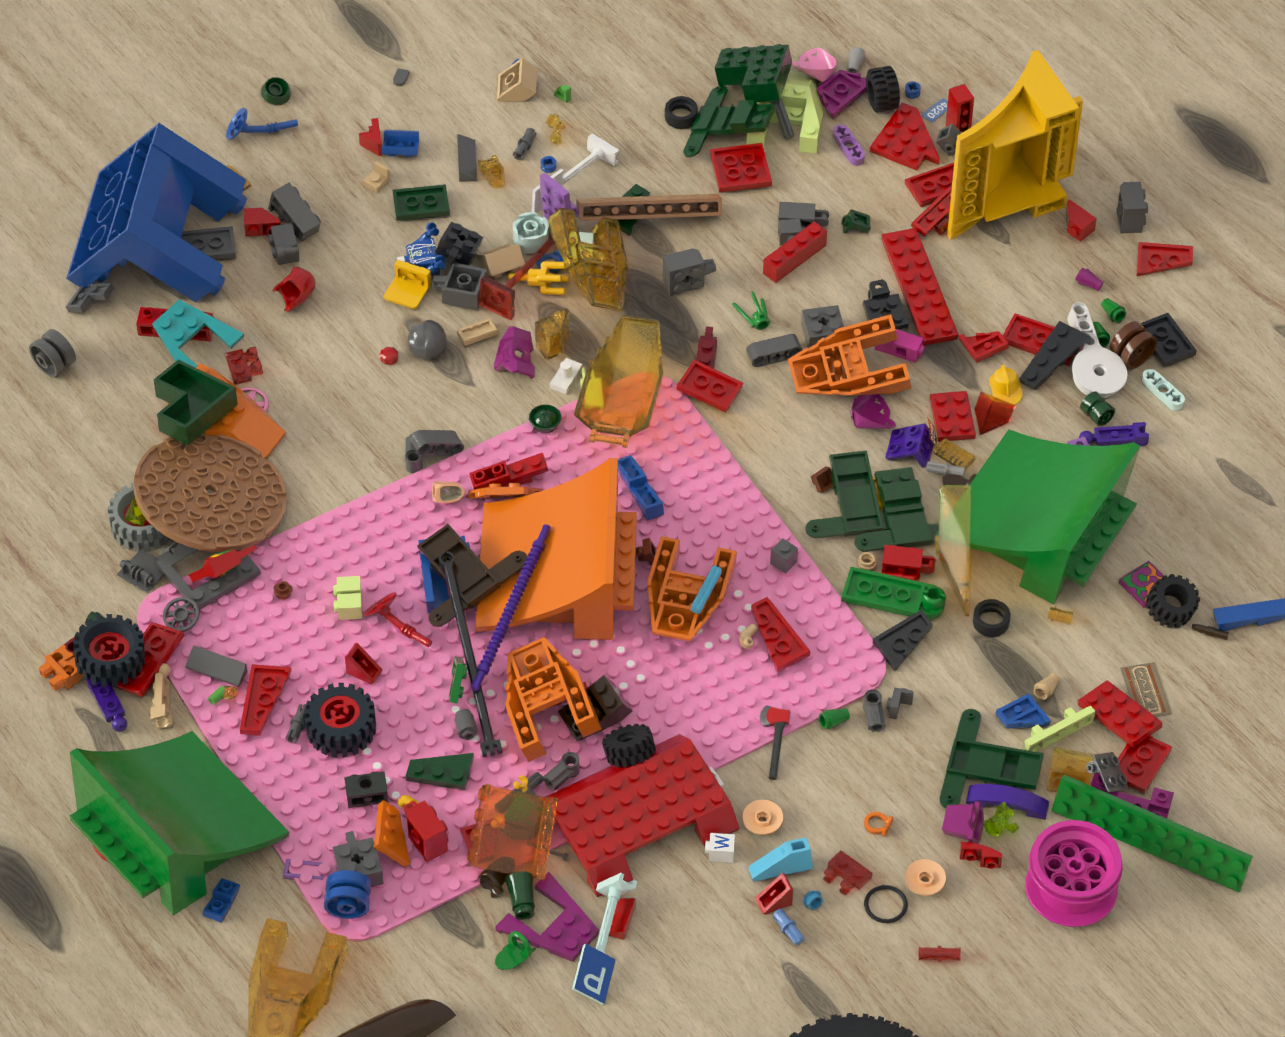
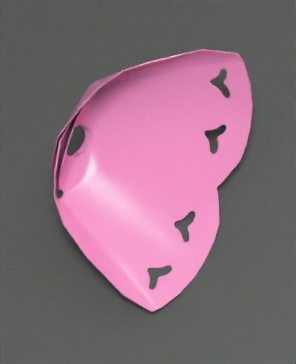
M818 47L802 54L799 61L792 62L794 67L822 83L834 75L837 64L833 56Z

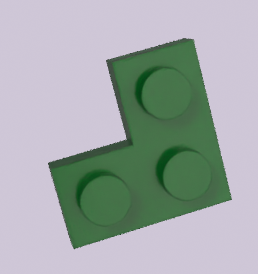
M454 656L451 672L452 682L448 698L451 703H458V698L462 699L464 687L461 686L462 679H466L467 667L462 657Z

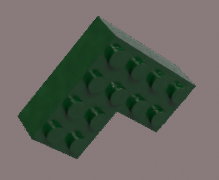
M789 44L721 49L715 66L718 85L742 84L745 100L756 99V102L780 101L792 65Z
M179 359L153 379L156 397L170 403L157 413L159 431L186 445L192 443L238 405L236 387Z

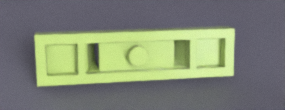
M1089 706L1076 713L1070 707L1064 711V720L1045 730L1039 725L1032 727V737L1025 740L1024 750L1038 752L1094 722L1095 710L1092 706Z

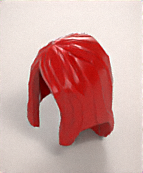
M293 267L290 274L278 283L272 291H278L282 295L286 307L284 311L288 312L301 305L310 297L315 289L316 281L309 271L301 267Z

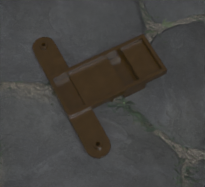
M446 524L417 545L418 550L429 561L431 567L446 582L444 568L439 564V555L444 552V563H450L447 560V551L454 555L455 562L453 568L464 611L467 608L471 609L501 587L500 584L520 571L525 566L524 562L527 561L526 558L528 557L523 551H514L488 569L449 524ZM451 597L430 612L428 617L431 625L441 627L455 618Z

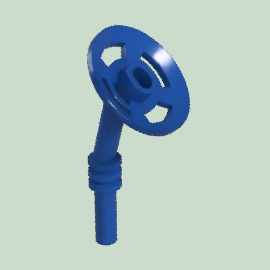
M241 108L232 118L227 129L226 138L232 140L240 132H268L271 134V132L275 133V131L279 132L282 129L298 126V121L295 119L281 123L274 122V124L271 123L270 125L267 123L266 126H248L246 123L247 109Z

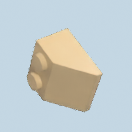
M521 58L498 75L497 100L524 102L532 98L536 94L538 68L524 58Z
M507 244L476 255L482 268L487 269V276H493V278L504 276L503 272L509 270L510 273L521 270L520 267L525 265L519 244Z

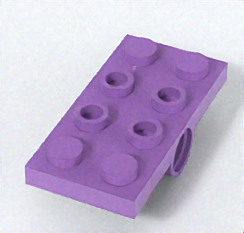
M543 173L540 175L543 215L548 220L549 229L551 228L560 238L568 241V239H571L573 232L572 221L576 219L580 209L570 201L569 191L548 174Z

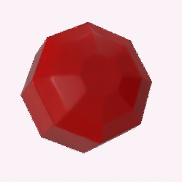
M385 347L381 350L380 360L386 365H393L398 361V351L394 347Z

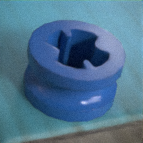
M911 81L905 85L906 97L915 99L920 96L921 86L919 83Z
M545 156L541 159L542 171L551 173L556 170L557 165L554 157Z

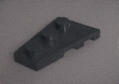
M920 610L873 638V643L895 672L933 628V624L925 613Z

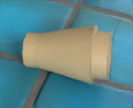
M1051 673L1048 677L1036 683L1034 686L1035 696L1040 700L1049 699L1060 682L1059 676Z

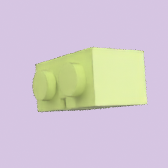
M360 576L337 577V585H333L334 597H337V601H334V613L338 612L339 620L362 619Z

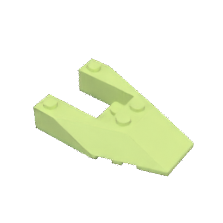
M789 71L781 97L791 125L802 126L799 152L817 154L824 112L817 93L815 78L803 72ZM757 102V104H773V102ZM774 111L770 122L779 123L776 111ZM768 127L765 132L747 133V144L762 143L764 147Z

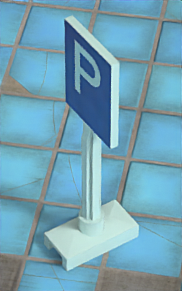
M622 873L597 884L596 891L607 896L608 903L596 949L588 944L583 945L572 990L601 1005L605 1004L616 959L605 954L616 905L621 895L636 889L637 885L635 880L630 882L624 881V874Z

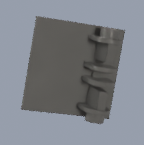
M140 549L130 561L122 560L120 562L121 570L117 573V576L148 593L164 574L157 567L158 561L156 557Z
M1114 752L1092 755L1094 760L1087 764L1086 770L1090 774L1100 773L1108 793L1129 789L1127 779L1122 774L1119 760L1114 755Z

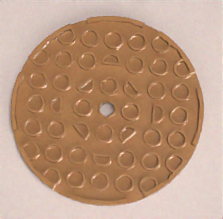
M204 432L189 445L172 437L166 438L163 443L152 446L143 455L134 476L135 500L147 521L168 538L187 547L199 550L224 552L229 549H235L237 551L256 545L268 538L277 529L286 509L287 491L285 483L271 461L268 462L261 456L260 451L247 443L221 434L217 437L206 435ZM207 490H213L215 493L208 494Z

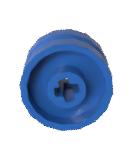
M341 870L327 877L324 909L330 915L342 919H355L368 913L371 880L366 875L352 870Z

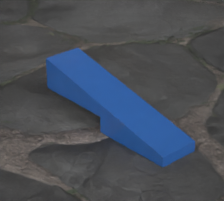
M632 455L618 459V472L646 520L664 515L663 502L647 482L646 474Z
M1285 598L1213 609L1214 620L1218 630L1228 631L1252 623H1257V626L1282 620L1285 619Z

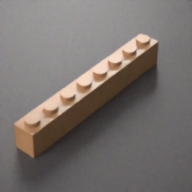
M719 194L576 199V206L580 209L577 216L579 221L722 216V197Z

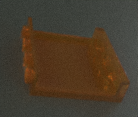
M491 784L482 785L478 792L479 807L474 814L476 825L475 829L471 832V841L473 842L472 848L468 851L467 855L468 867L509 875L515 872H530L533 874L534 880H544L558 798L542 797L493 787Z

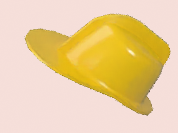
M1001 365V368L997 369L989 379L992 394L999 404L1013 406L1021 401L1023 396L1022 388L1016 372L1011 368L1005 367V365Z

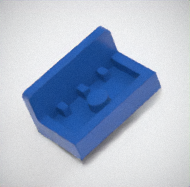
M384 130L382 154L387 156H396L398 154L406 157H413L418 154L419 131Z

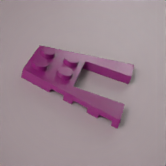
M547 872L535 885V890L563 908L564 911L541 935L510 913L495 926V931L506 934L518 931L525 936L531 946L547 949L549 953L573 962L581 954L583 945H589L599 935V929L552 874Z

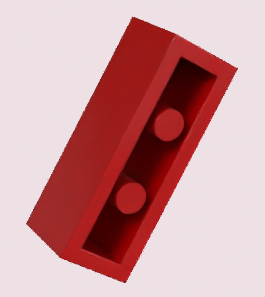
M965 84L949 89L945 125L953 124L962 133L972 127L974 96Z

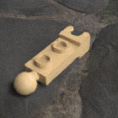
M166 663L161 665L159 673L155 674V682H153L155 694L152 699L153 707H151L150 718L151 720L156 719L157 729L173 725V714L170 712V682L167 679L171 669Z

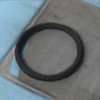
M881 885L874 887L867 893L864 899V907L872 919L881 923H892L905 915L908 902L904 893L898 888L890 885ZM878 890H892L901 896L903 909L894 918H879L869 909L868 901L870 896Z

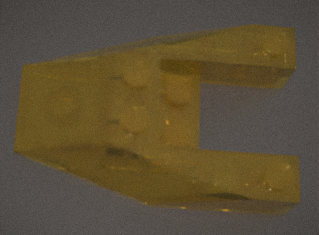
M559 208L548 218L550 233L575 285L591 306L622 312L624 308V285L627 282L625 275L628 270V262L619 221L604 217L592 228L595 244L585 243L580 240L575 211Z
M270 918L266 919L249 978L248 1037L302 1036L305 1028L311 1021L315 1020L322 1007L329 1003L348 951L347 936L326 932L312 973H302L277 967L289 936L287 922Z

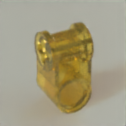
M492 155V158L478 160L480 172L484 175L490 186L493 188L504 186V167L499 162L498 157Z

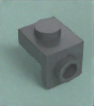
M894 687L893 696L888 698L886 707L887 710H890L889 718L897 719L900 703L912 705L914 691Z

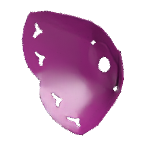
M879 394L860 395L854 399L850 415L856 428L893 429L896 427L895 422L889 418L890 409L887 403Z

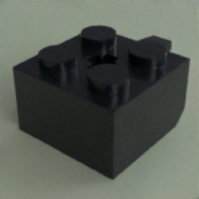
M450 222L439 241L435 254L442 255L447 259L445 263L451 266L454 262L470 266L484 237L475 231L462 227L458 223Z

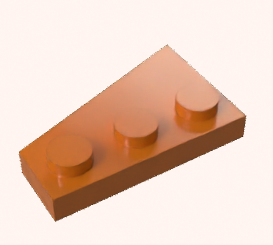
M383 800L378 804L374 848L403 867H407L410 864L400 812L395 806Z

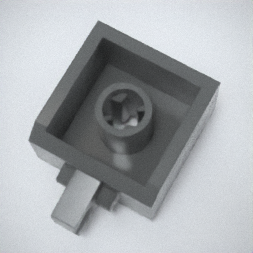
M1123 182L1120 185L1116 212L1121 234L1142 233L1143 225H1146L1145 213H1148V203L1144 201L1146 193L1145 189H1142L1141 182Z
M694 248L663 256V282L670 296L704 287V276L716 271L714 260H703L699 250Z
M455 263L451 266L448 276H434L433 288L442 291L443 304L478 310L487 286V269Z
M838 305L802 310L801 325L808 348L818 343V340L823 337L826 338L833 334L834 330L844 327Z
M353 831L346 832L347 843L332 847L337 871L352 870L360 872L371 880V887L384 884L382 868L377 851L374 848L373 837L356 841Z

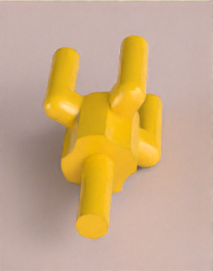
M543 261L541 269H529L528 274L509 273L508 279L510 281H528L529 286H540V292L544 295H565V288L548 286L552 282H569L570 275H556L549 271V269H566V262Z

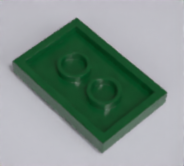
M446 184L392 190L396 221L450 215Z

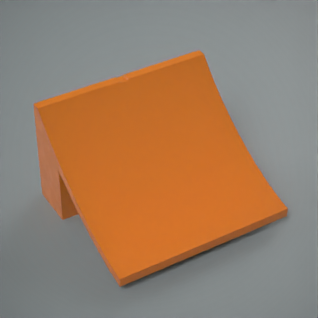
M609 458L589 472L544 491L518 498L484 503L480 560L488 569L514 551H523L528 556V553L531 552L530 549L533 548L532 544L537 540L543 525L547 524L551 527L544 542V550L539 555L540 559L537 560L538 563L535 565V569H533L525 592H522L521 601L516 606L517 610L514 611L515 614L512 615L513 619L510 620L511 624L508 626L514 627L530 622L574 623V639L614 640V610H634L637 512H618V458ZM520 571L500 584L501 587L477 603L476 632L493 631L498 626L497 623L500 622L499 618L502 617L501 614L504 612V608H506L510 594H513L514 585L519 580Z

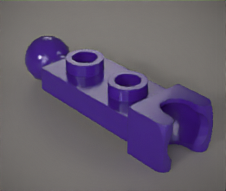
M1137 422L1126 426L1094 428V434L1090 431H1082L1079 438L1085 437L1089 445L1096 441V446L1121 445L1132 442L1140 446H1146L1149 441V434L1145 433L1146 423Z
M91 678L86 681L106 722L112 721V728L117 732L126 730L128 723L123 717L126 716L125 710L111 683H107V687H102L101 682H98L97 685L91 684Z

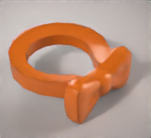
M871 812L864 819V827L871 834H882V836H886L888 829H890L893 823L892 816L887 818L881 812ZM873 817H880L886 825L881 828H872L868 821Z

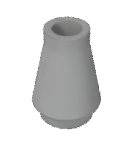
M854 47L849 52L847 69L849 73L858 72L866 58L863 49Z

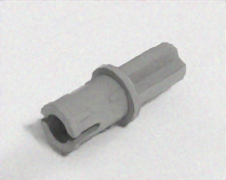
M929 461L926 466L927 472L942 474L943 476L949 474L958 475L962 478L965 467L949 465L948 462L941 464Z

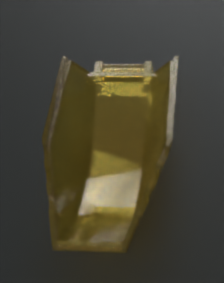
M622 315L614 326L610 337L607 336L605 344L597 350L595 358L589 361L574 411V416L591 430L589 442L595 443V441L618 444L628 448L631 436L649 427L663 379L659 320ZM598 432H601V433H607V434L620 435V436H624V437H616V436L603 435V434H597V433H598Z

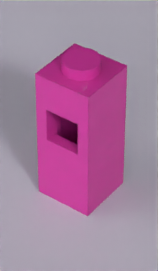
M897 329L896 341L877 345L874 350L915 363L919 356H923L925 351L922 337Z

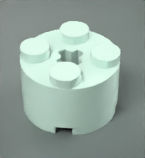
M535 212L523 213L513 222V243L519 244L523 255L543 252L547 250L549 244L548 220L544 216L543 218L538 216V213Z

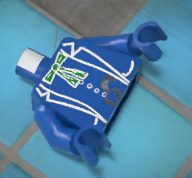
M433 222L428 223L426 226L428 232H424L416 241L406 246V256L396 257L397 260L424 267L431 271V276L440 275V269L446 267L444 263L446 259L442 255L435 254L436 246L434 238L431 236L439 234V229L436 228L437 225Z

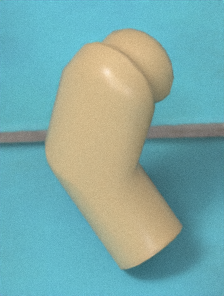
M753 623L739 635L740 645L744 649H750L754 645L751 636L758 631V628Z

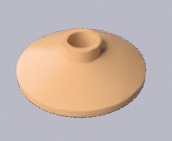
M756 800L746 806L742 819L745 827L752 833L769 835L781 827L783 813L781 808L772 801Z
M922 859L908 866L905 872V882L914 893L930 896L943 889L946 883V874L944 869L935 861Z

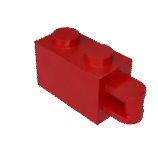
M884 545L882 571L900 572L917 576L919 579L920 573H934L936 559L932 556H924L923 549Z

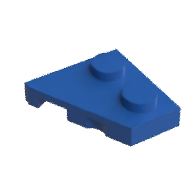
M1029 693L997 709L995 714L1007 729L1034 727L1036 725L1040 727L1049 726L1051 722Z

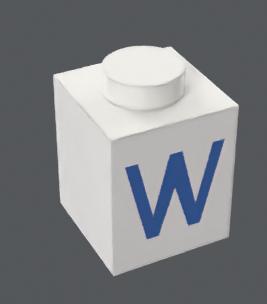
M710 833V841H706L705 853H709V861L733 863L735 834Z

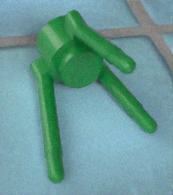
M751 291V295L757 311L753 313L752 319L735 302L732 303L736 310L750 323L752 328L756 327L758 330H762L769 326L770 320L764 299H760L761 310L754 291Z

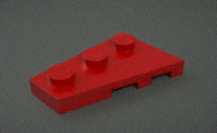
M1139 242L1136 276L1191 266L1193 262V246Z

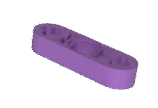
M836 125L833 128V139L852 165H862L865 161L864 150L847 126ZM851 143L853 146L846 147L844 144Z

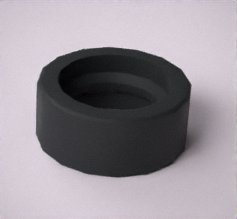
M685 96L671 98L665 105V121L667 124L676 129L692 127L698 114L696 102ZM676 109H686L691 114L680 117L675 116L671 112Z
M983 600L974 609V628L978 633L987 637L1000 636L1009 628L1010 610L1005 603L999 600ZM985 612H996L1002 616L1003 621L993 625L987 624L981 620L980 615Z

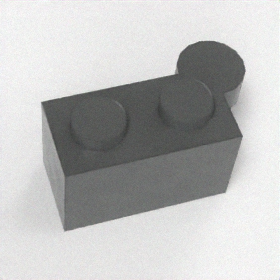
M292 223L271 226V234L268 235L269 243L274 245L271 248L272 256L277 258L278 265L299 262V249Z

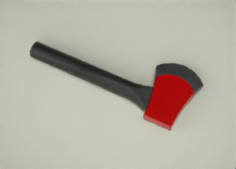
M766 705L761 711L760 721L764 727L775 726L769 779L776 780L782 733L784 727L789 725L790 710Z

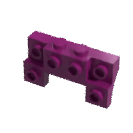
M1094 773L1091 786L1108 793L1100 773ZM1155 787L1151 800L1119 791L1108 793L1166 819L1174 796V792Z

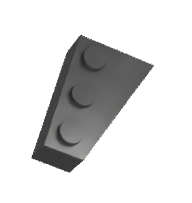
M289 182L272 192L268 209L271 212L275 211L279 215L278 219L281 222L284 220L287 224L292 223L295 236L300 241L319 232L321 224L319 217L310 210L308 202L303 201L296 187H293Z

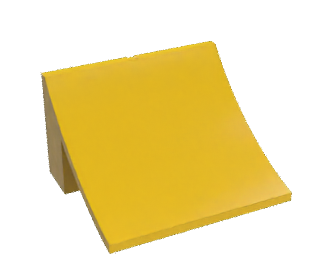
M1039 50L1031 52L1025 70L1005 99L980 122L957 136L947 232L950 240L963 234L983 217L989 222L1028 209L1033 218L1066 207L1067 194L1058 180L1073 176L1083 99L1081 96L1071 97Z

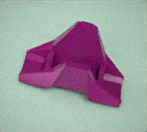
M510 326L499 342L494 362L495 371L499 372L507 369L512 373L529 376L530 379L535 377V366L531 363L530 353L534 350L531 332L514 326ZM516 350L522 353L521 358L515 354Z

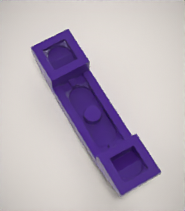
M997 784L970 785L966 804L980 802L983 808H986V804L1026 811V816L1046 820L1049 801L1039 795L1019 788Z

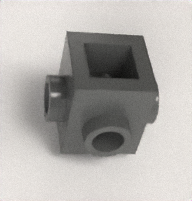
M953 124L939 130L936 143L950 156L955 153L957 136L962 132Z

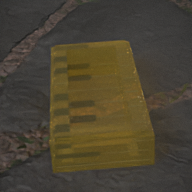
M946 438L933 451V454L951 465L965 467L964 472L975 461L974 455Z

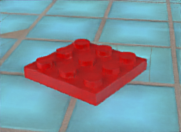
M762 143L710 149L711 162L719 193L772 186V179Z

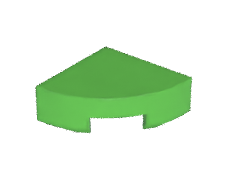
M561 85L555 90L554 95L568 103L571 100V87Z

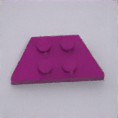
M844 70L837 71L817 88L819 98L832 119L867 91L866 78L861 77L859 73H849Z

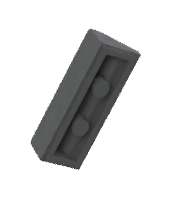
M457 134L459 181H477L475 140Z
M193 646L185 666L189 670L237 687L240 686L248 672L245 663L198 646Z

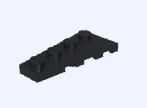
M1059 321L1019 378L1020 383L1036 390L1053 375V371L1059 366L1062 367L1072 354L1075 355L1084 343H1088L1091 340V336Z

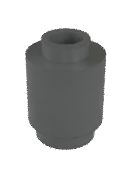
M468 709L457 711L454 721L459 738L465 740L474 738L478 733L474 715Z

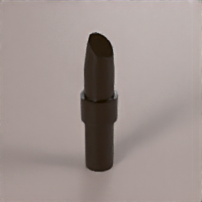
M1192 624V629L1197 632L1224 640L1228 639L1229 632L1218 630L1211 626Z

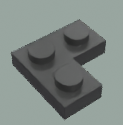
M92 283L87 288H84V286L79 287L67 304L66 309L68 312L81 313L86 310L92 300H107L114 290L113 284Z

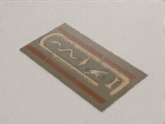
M1154 662L1120 668L1130 698L1155 717L1172 714Z

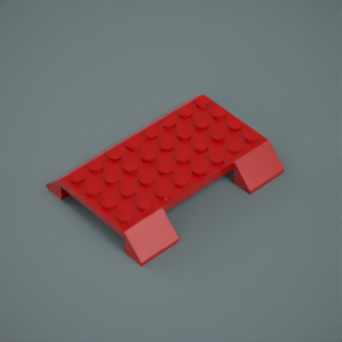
M678 734L655 745V753L650 755L648 760L644 759L642 763L637 762L636 765L632 766L630 764L628 767H623V765L620 767H616V765L607 767L540 799L546 809L547 817L552 816L586 870L587 882L596 897L603 895L596 891L597 884L619 873L624 874V881H633L626 855L695 823L694 831L705 846L706 841H710V833L731 834L740 829L731 801L691 739Z

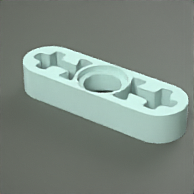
M1148 369L1143 372L1142 384L1171 410L1178 411L1183 408L1185 397L1156 370ZM1164 387L1168 391L1160 392L1158 389Z

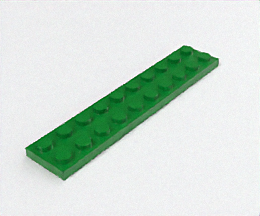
M1063 775L1060 780L1051 811L1071 820L1095 824L1117 840L1234 891H1241L1253 858L1252 855L1067 775Z

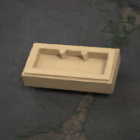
M488 318L457 329V335L465 347L498 335V329L492 319Z

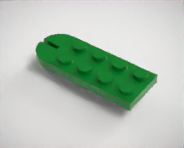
M850 567L841 601L905 616H912L922 610L928 619L932 620L943 613L946 594L940 587L932 584Z

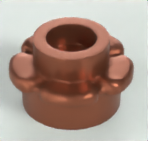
M286 581L276 583L273 588L276 597L282 600L289 598L293 590L292 586Z

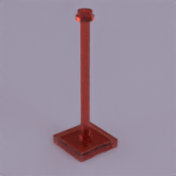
M558 230L551 231L549 239L505 285L484 276L480 280V306L511 321L515 316V290L512 288L554 243L558 244L561 242L562 234Z

